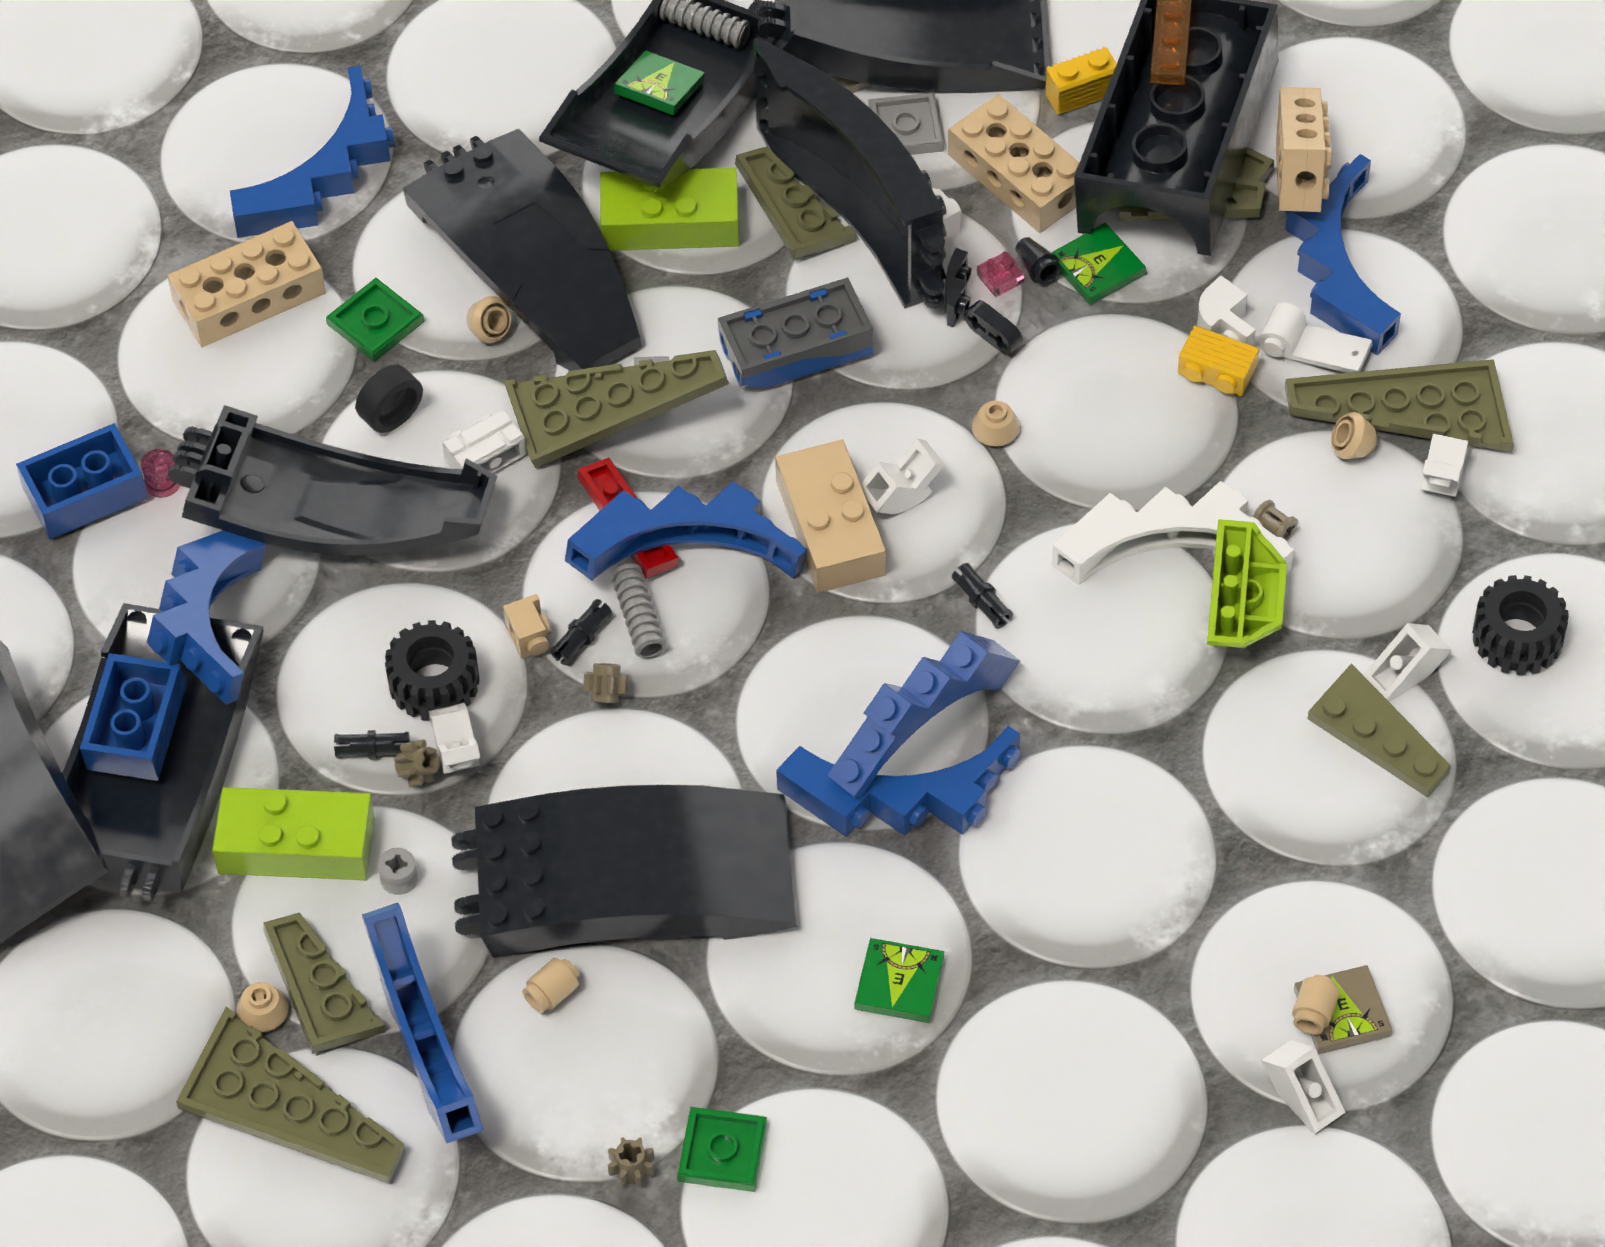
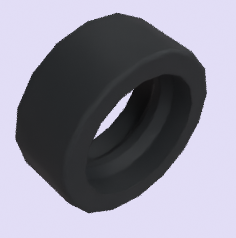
M398 364L389 365L376 372L361 388L356 398V412L374 431L379 433L390 432L406 422L416 411L422 400L423 387L421 382L405 367Z

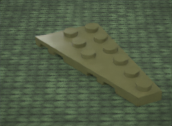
M716 350L676 355L672 360L654 363L652 359L639 361V365L622 367L621 364L568 371L565 376L548 378L545 374L533 376L531 381L517 382L516 379L504 380V384L518 425L525 438V445L534 467L537 468L729 384V381Z
M1494 359L1285 379V392L1289 412L1292 416L1337 423L1344 415L1357 412L1375 430L1432 439L1433 434L1466 440L1471 446L1512 452L1514 443Z
M227 1006L176 1101L177 1107L180 1110L386 1183H390L405 1152L404 1144L370 1117L366 1118L343 1096L332 1092L321 1079L281 1048L277 1049L262 1037V1033L252 1026H247Z

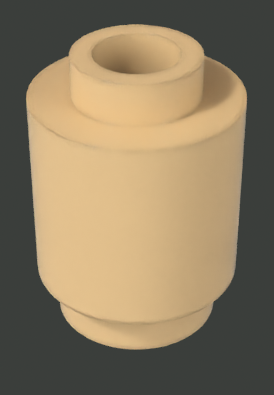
M553 958L526 982L527 986L522 990V994L528 1004L537 1012L543 1013L547 1009L552 1010L579 986L577 980L579 973L575 966L567 959L561 961L558 958Z
M1314 975L1303 980L1292 1011L1294 1017L1293 1024L1300 1031L1318 1035L1323 1032L1324 1028L1329 1026L1340 994L1338 987L1332 979L1324 975Z

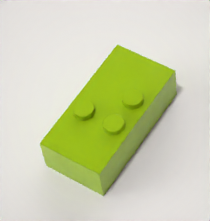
M737 168L689 169L661 189L616 171L600 172V227L609 250L739 247Z
M222 787L212 850L218 874L366 881L375 819L371 793Z

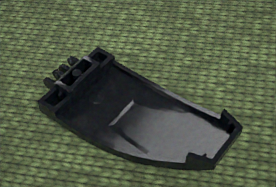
M520 129L511 131L486 143L478 136L470 138L472 150L467 152L462 146L457 145L453 147L454 156L449 151L441 153L443 165L439 167L430 159L424 162L426 174L403 188L406 204L423 223L428 222L469 267L554 352L556 364L569 371L606 366L642 346L637 324L622 279L594 218L566 177Z
M226 405L223 406L213 431L202 428L198 429L193 426H188L183 433L185 441L179 443L178 451L173 457L175 465L170 466L167 472L169 480L175 484L178 483L180 486L190 488L185 500L182 518L282 548L320 554L356 556L381 555L382 553L423 549L478 535L498 477L467 458L465 459L463 469H451L395 461L330 446L256 423L257 415Z

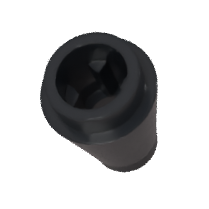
M1025 237L1017 243L1015 250L1032 281L1048 284L1058 277L1061 267L1059 259L1055 254L1030 237Z

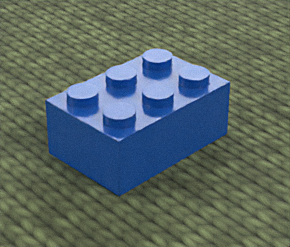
M115 423L16 463L22 488L49 540L148 499L143 475Z
M109 653L80 746L87 770L159 781L186 689L180 664L173 663L169 665L163 661Z

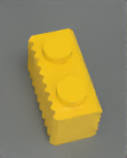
M1102 47L1101 50L1096 49V51H1090L1089 54L1084 53L1083 56L1072 57L1071 61L1066 59L1065 62H1060L1059 65L1048 66L1046 69L1045 96L1057 114L1103 99L1117 63L1108 48Z
M1194 325L1182 351H1180L1178 373L1192 382H1204L1206 385L1210 384L1212 387H1216L1223 393H1236L1238 396H1242L1258 366L1260 348Z

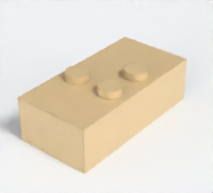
M844 440L775 456L776 482L796 537L802 546L807 548L805 561L817 593L885 576L886 550Z

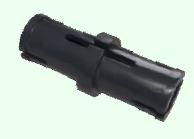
M964 563L957 567L962 575L954 571L952 579L969 596V603L973 607L979 608L995 628L1005 626L1007 622L1002 617L1005 616L1010 621L1013 617V612L996 596V589L990 583H985L969 563Z
M595 599L579 619H573L569 623L568 631L550 649V653L556 661H559L563 656L561 664L568 665L585 644L589 645L594 640L595 632L613 614L611 608L606 603L599 608L602 600Z
M368 730L367 734H335L334 743L336 745L350 744L349 746H334L335 757L368 755V759H377V755H398L402 752L400 745L394 744L410 743L409 732L376 734V730Z

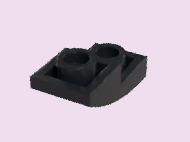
M955 248L951 256L945 281V317L947 326L953 328L959 316L964 317V311L969 308L971 297L967 296V283L970 279L972 268L968 266V252Z

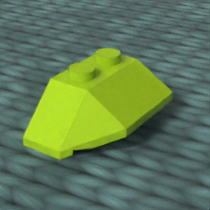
M1218 519L1207 645L1245 648L1282 628L1287 563L1274 546L1261 534V530L1254 522Z

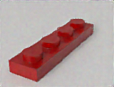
M609 457L578 469L577 479L599 511L623 490L637 498ZM670 545L641 551L631 556L634 562L642 568L646 579L678 565V556Z

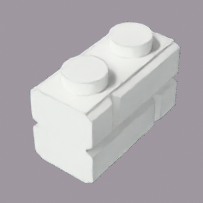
M504 410L494 415L486 414L476 422V425L463 432H453L442 443L444 460L451 469H463L465 459L467 458L491 473H495L527 455L525 438L522 432L512 423V420Z

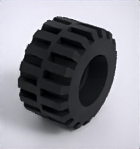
M1516 575L1508 576L1507 581L1501 578L1494 581L1493 587L1488 585L1483 591V596H1480L1477 603L1472 631L1474 634L1473 643L1474 646H1479L1477 653L1480 657H1488L1487 664L1493 668L1498 665L1501 666V671L1509 673V670H1514L1516 675H1524L1526 670H1530L1534 674L1540 672L1541 666L1548 668L1552 665L1553 659L1559 657L1565 639L1569 613L1565 609L1566 602L1564 598H1558L1559 591L1554 587L1547 588L1546 581L1539 579L1538 582L1531 580L1532 576L1524 575L1523 579H1517ZM1513 619L1524 620L1536 628L1528 631L1517 630L1508 626L1505 621Z
M428 620L427 625H421L420 622L412 624L413 629L408 630L404 628L399 632L400 638L394 637L391 640L390 649H387L385 654V668L389 691L392 699H395L396 706L400 710L406 708L407 715L415 717L417 714H420L421 720L428 721L430 719L428 711L465 703L466 707L471 704L470 697H475L478 692L477 685H479L480 680L476 650L473 647L471 638L469 636L464 637V630L459 627L452 629L451 623L445 621L441 625H437L436 620ZM433 664L448 667L445 672L436 676H422L416 673L421 668Z

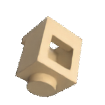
M535 594L503 606L506 628L520 658L523 659L546 652L550 647L547 635L551 633V628L545 613L541 614L538 595Z

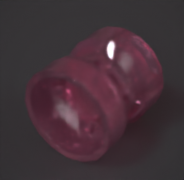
M151 450L141 460L145 487L152 496L158 498L171 496L180 487L178 483L175 484L167 477L168 469L170 466L175 465L173 462L174 454L169 450Z

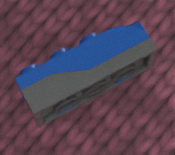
M848 277L717 318L720 343L727 360L731 362L735 378L740 387L745 385L756 388L769 387L873 354V327Z

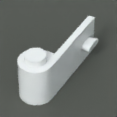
M1286 302L1277 303L1273 307L1258 340L1264 352L1270 356L1283 357L1346 373L1361 371L1373 345L1370 339L1307 325L1304 312L1297 306Z

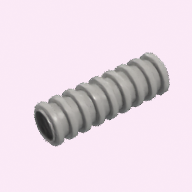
M663 0L660 7L659 16L661 20L667 21L669 19L671 24L678 23L681 28L687 26L689 31L696 30L698 34H705L707 38L715 37V40L718 42L724 40L726 45L733 44L736 49L743 47L749 38V21H741L737 16L732 18L729 13L722 15L721 10L715 9L713 11L711 6L704 7L703 3L697 2L695 4L694 0Z
M634 563L621 565L612 572L611 580L614 583V590L617 592V599L620 601V608L629 636L631 637L632 645L634 646L635 654L641 658L655 657L665 650L666 641L663 638V632L660 629V623L657 620V614L651 602V595L648 593V586L646 585L642 568Z

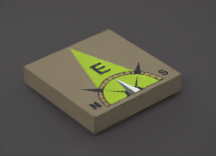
M1368 965L1324 975L1334 981L1340 994L1329 1026L1324 1028L1321 1034H1311L1318 1054L1391 1036L1392 1027ZM1303 981L1294 984L1296 997H1298Z

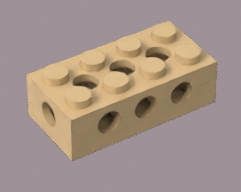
M1280 87L1276 134L1279 211L1321 212L1322 199H1328L1329 178L1327 177L1328 168H1331L1332 150L1330 147L1329 116H1327L1328 101H1322L1321 88Z
M999 94L948 129V155L1038 233L1043 232L1076 208L1074 176L1080 162Z
M292 221L167 275L172 300L201 348L326 294L322 267Z

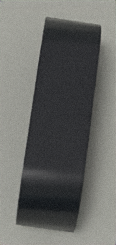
M978 300L964 311V319L968 326L999 352L1009 355L1022 345L1023 337L1018 328L986 302Z

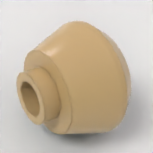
M485 297L472 304L466 316L467 326L480 341L485 343L499 342L506 336L511 326L510 308L499 297Z
M990 401L985 403L976 413L971 427L973 435L981 443L989 446H1003L1012 442L1017 437L1020 424L1017 416L1008 404L1002 401Z
M1351 412L1341 417L1335 424L1331 435L1332 448L1335 454L1342 459L1363 458L1372 452L1377 444L1375 428L1357 412Z
M265 982L254 983L247 987L236 1007L238 1019L247 1026L254 1027L259 1032H268L279 1027L285 1021L289 1011L288 1001L283 992Z

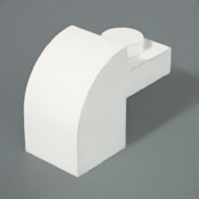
M1223 276L1218 277L1204 290L1200 297L1197 326L1253 346L1255 343L1256 329L1242 320L1246 313L1247 293Z
M1433 434L1428 458L1425 460L1422 473L1424 476L1421 489L1456 497L1469 442Z
M917 439L897 464L878 462L863 480L861 487L866 499L876 512L886 514L902 513L917 506L932 493L928 485L945 464L926 440Z
M465 703L428 711L443 773L446 774L480 766L479 749L473 736L469 713Z

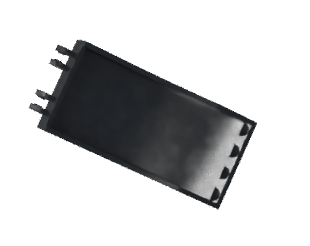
M652 0L639 21L607 61L576 91L571 89L539 136V142L657 188H663L694 167L730 130L755 97L753 40L761 38L776 46L775 38L768 37L766 34H760V31H758V23L762 17L758 15L757 7L760 2H764L763 0H754L748 9L725 0H694L695 4L700 2L703 3L704 7L711 6L713 11L715 9L721 10L722 15L729 13L732 18L737 16L741 21H749V38L740 49L734 48L733 44L726 45L724 40L718 42L715 40V37L707 38L705 34L700 35L696 30L689 31L687 26L681 28L678 23L671 24L669 19L667 21L661 20L659 12L663 0ZM645 51L705 72L702 85L674 115L614 93V85L617 80Z
M767 0L760 2L757 7V13L762 17L758 23L760 34H766L768 37L775 38L776 47L832 76L878 86L929 92L981 93L1046 88V69L1048 66L1051 67L1046 0H775L774 3Z
M761 38L754 39L757 130L766 146L794 172L796 179L809 186L857 232L876 258L904 309L922 302L930 309L942 307V304H944L942 291H944V280L946 279L943 268V261L946 258L944 248L946 229L943 223V216L947 214L942 197L934 194L928 173L925 170H920L916 161L896 134L850 90L820 69Z
M123 603L101 650V660L91 694L62 774L84 815L90 821L108 868V872L97 879L119 882V893L124 897L131 896L135 885L142 886L143 899L152 901L158 889L182 893L200 851L235 750L264 630L263 626L210 618L212 631L221 651L244 672L238 700L227 705L215 693L210 691L182 661L175 662L181 665L186 689L159 781L91 771L86 768L80 746L109 653L166 662L147 644L152 617L162 611L156 608Z
M0 641L1 943L108 872V868L90 821L84 815L37 723L9 649Z
M626 785L569 790L476 806V829L455 833L451 837L454 849L461 851L475 849L453 855V867L462 871L478 869L479 894L455 900V912L460 915L480 913L456 920L455 930L458 934L465 936L481 933V938L493 958L601 940L662 936H722L726 940L797 927L787 808L784 794L703 785Z

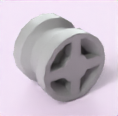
M391 848L380 856L378 870L384 890L394 895L410 892L418 881L415 859L412 853L403 848Z

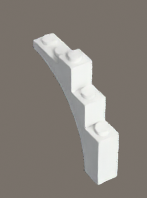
M1220 481L1193 507L1185 497L1173 493L1167 487H1164L1138 512L1127 501L1119 500L1109 493L1053 544L1052 566L1080 585L1098 570L1122 558L1149 550L1174 547L1215 550L1218 519L1254 522L1261 530V534L1286 561V574L1292 568L1294 549L1291 548L1285 539L1276 537L1266 530L1256 518L1247 516L1248 500L1245 499L1239 490L1230 488Z

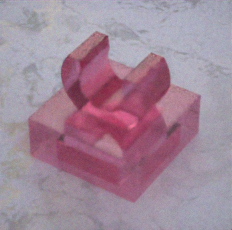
M1007 251L977 266L976 275L995 298L1024 283V273Z

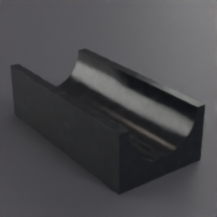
M1252 0L1140 1L1074 176L1078 233L1091 235L1098 216L1110 209L1122 206L1144 207L1174 219L1193 238L1197 254L1211 256L1279 62L1277 4Z

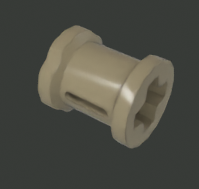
M1270 499L1264 501L1253 515L1266 530L1286 541L1292 537L1299 522L1294 516L1288 517L1275 508V503Z

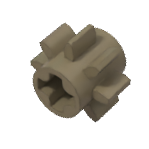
M594 663L593 672L584 673L583 691H592L591 701L616 703L619 701V694H626L628 692L629 675L620 674L621 665Z
M425 739L401 744L400 749L402 752L394 758L398 777L408 779L410 787L434 782L433 774L440 768V758L437 750L432 747H426Z
M622 1137L617 1149H608L609 1159L612 1161L607 1165L609 1176L618 1174L620 1186L623 1187L628 1183L636 1184L640 1187L641 1181L646 1175H654V1166L650 1163L655 1159L653 1148L644 1150L642 1138L639 1137L635 1141L626 1140Z

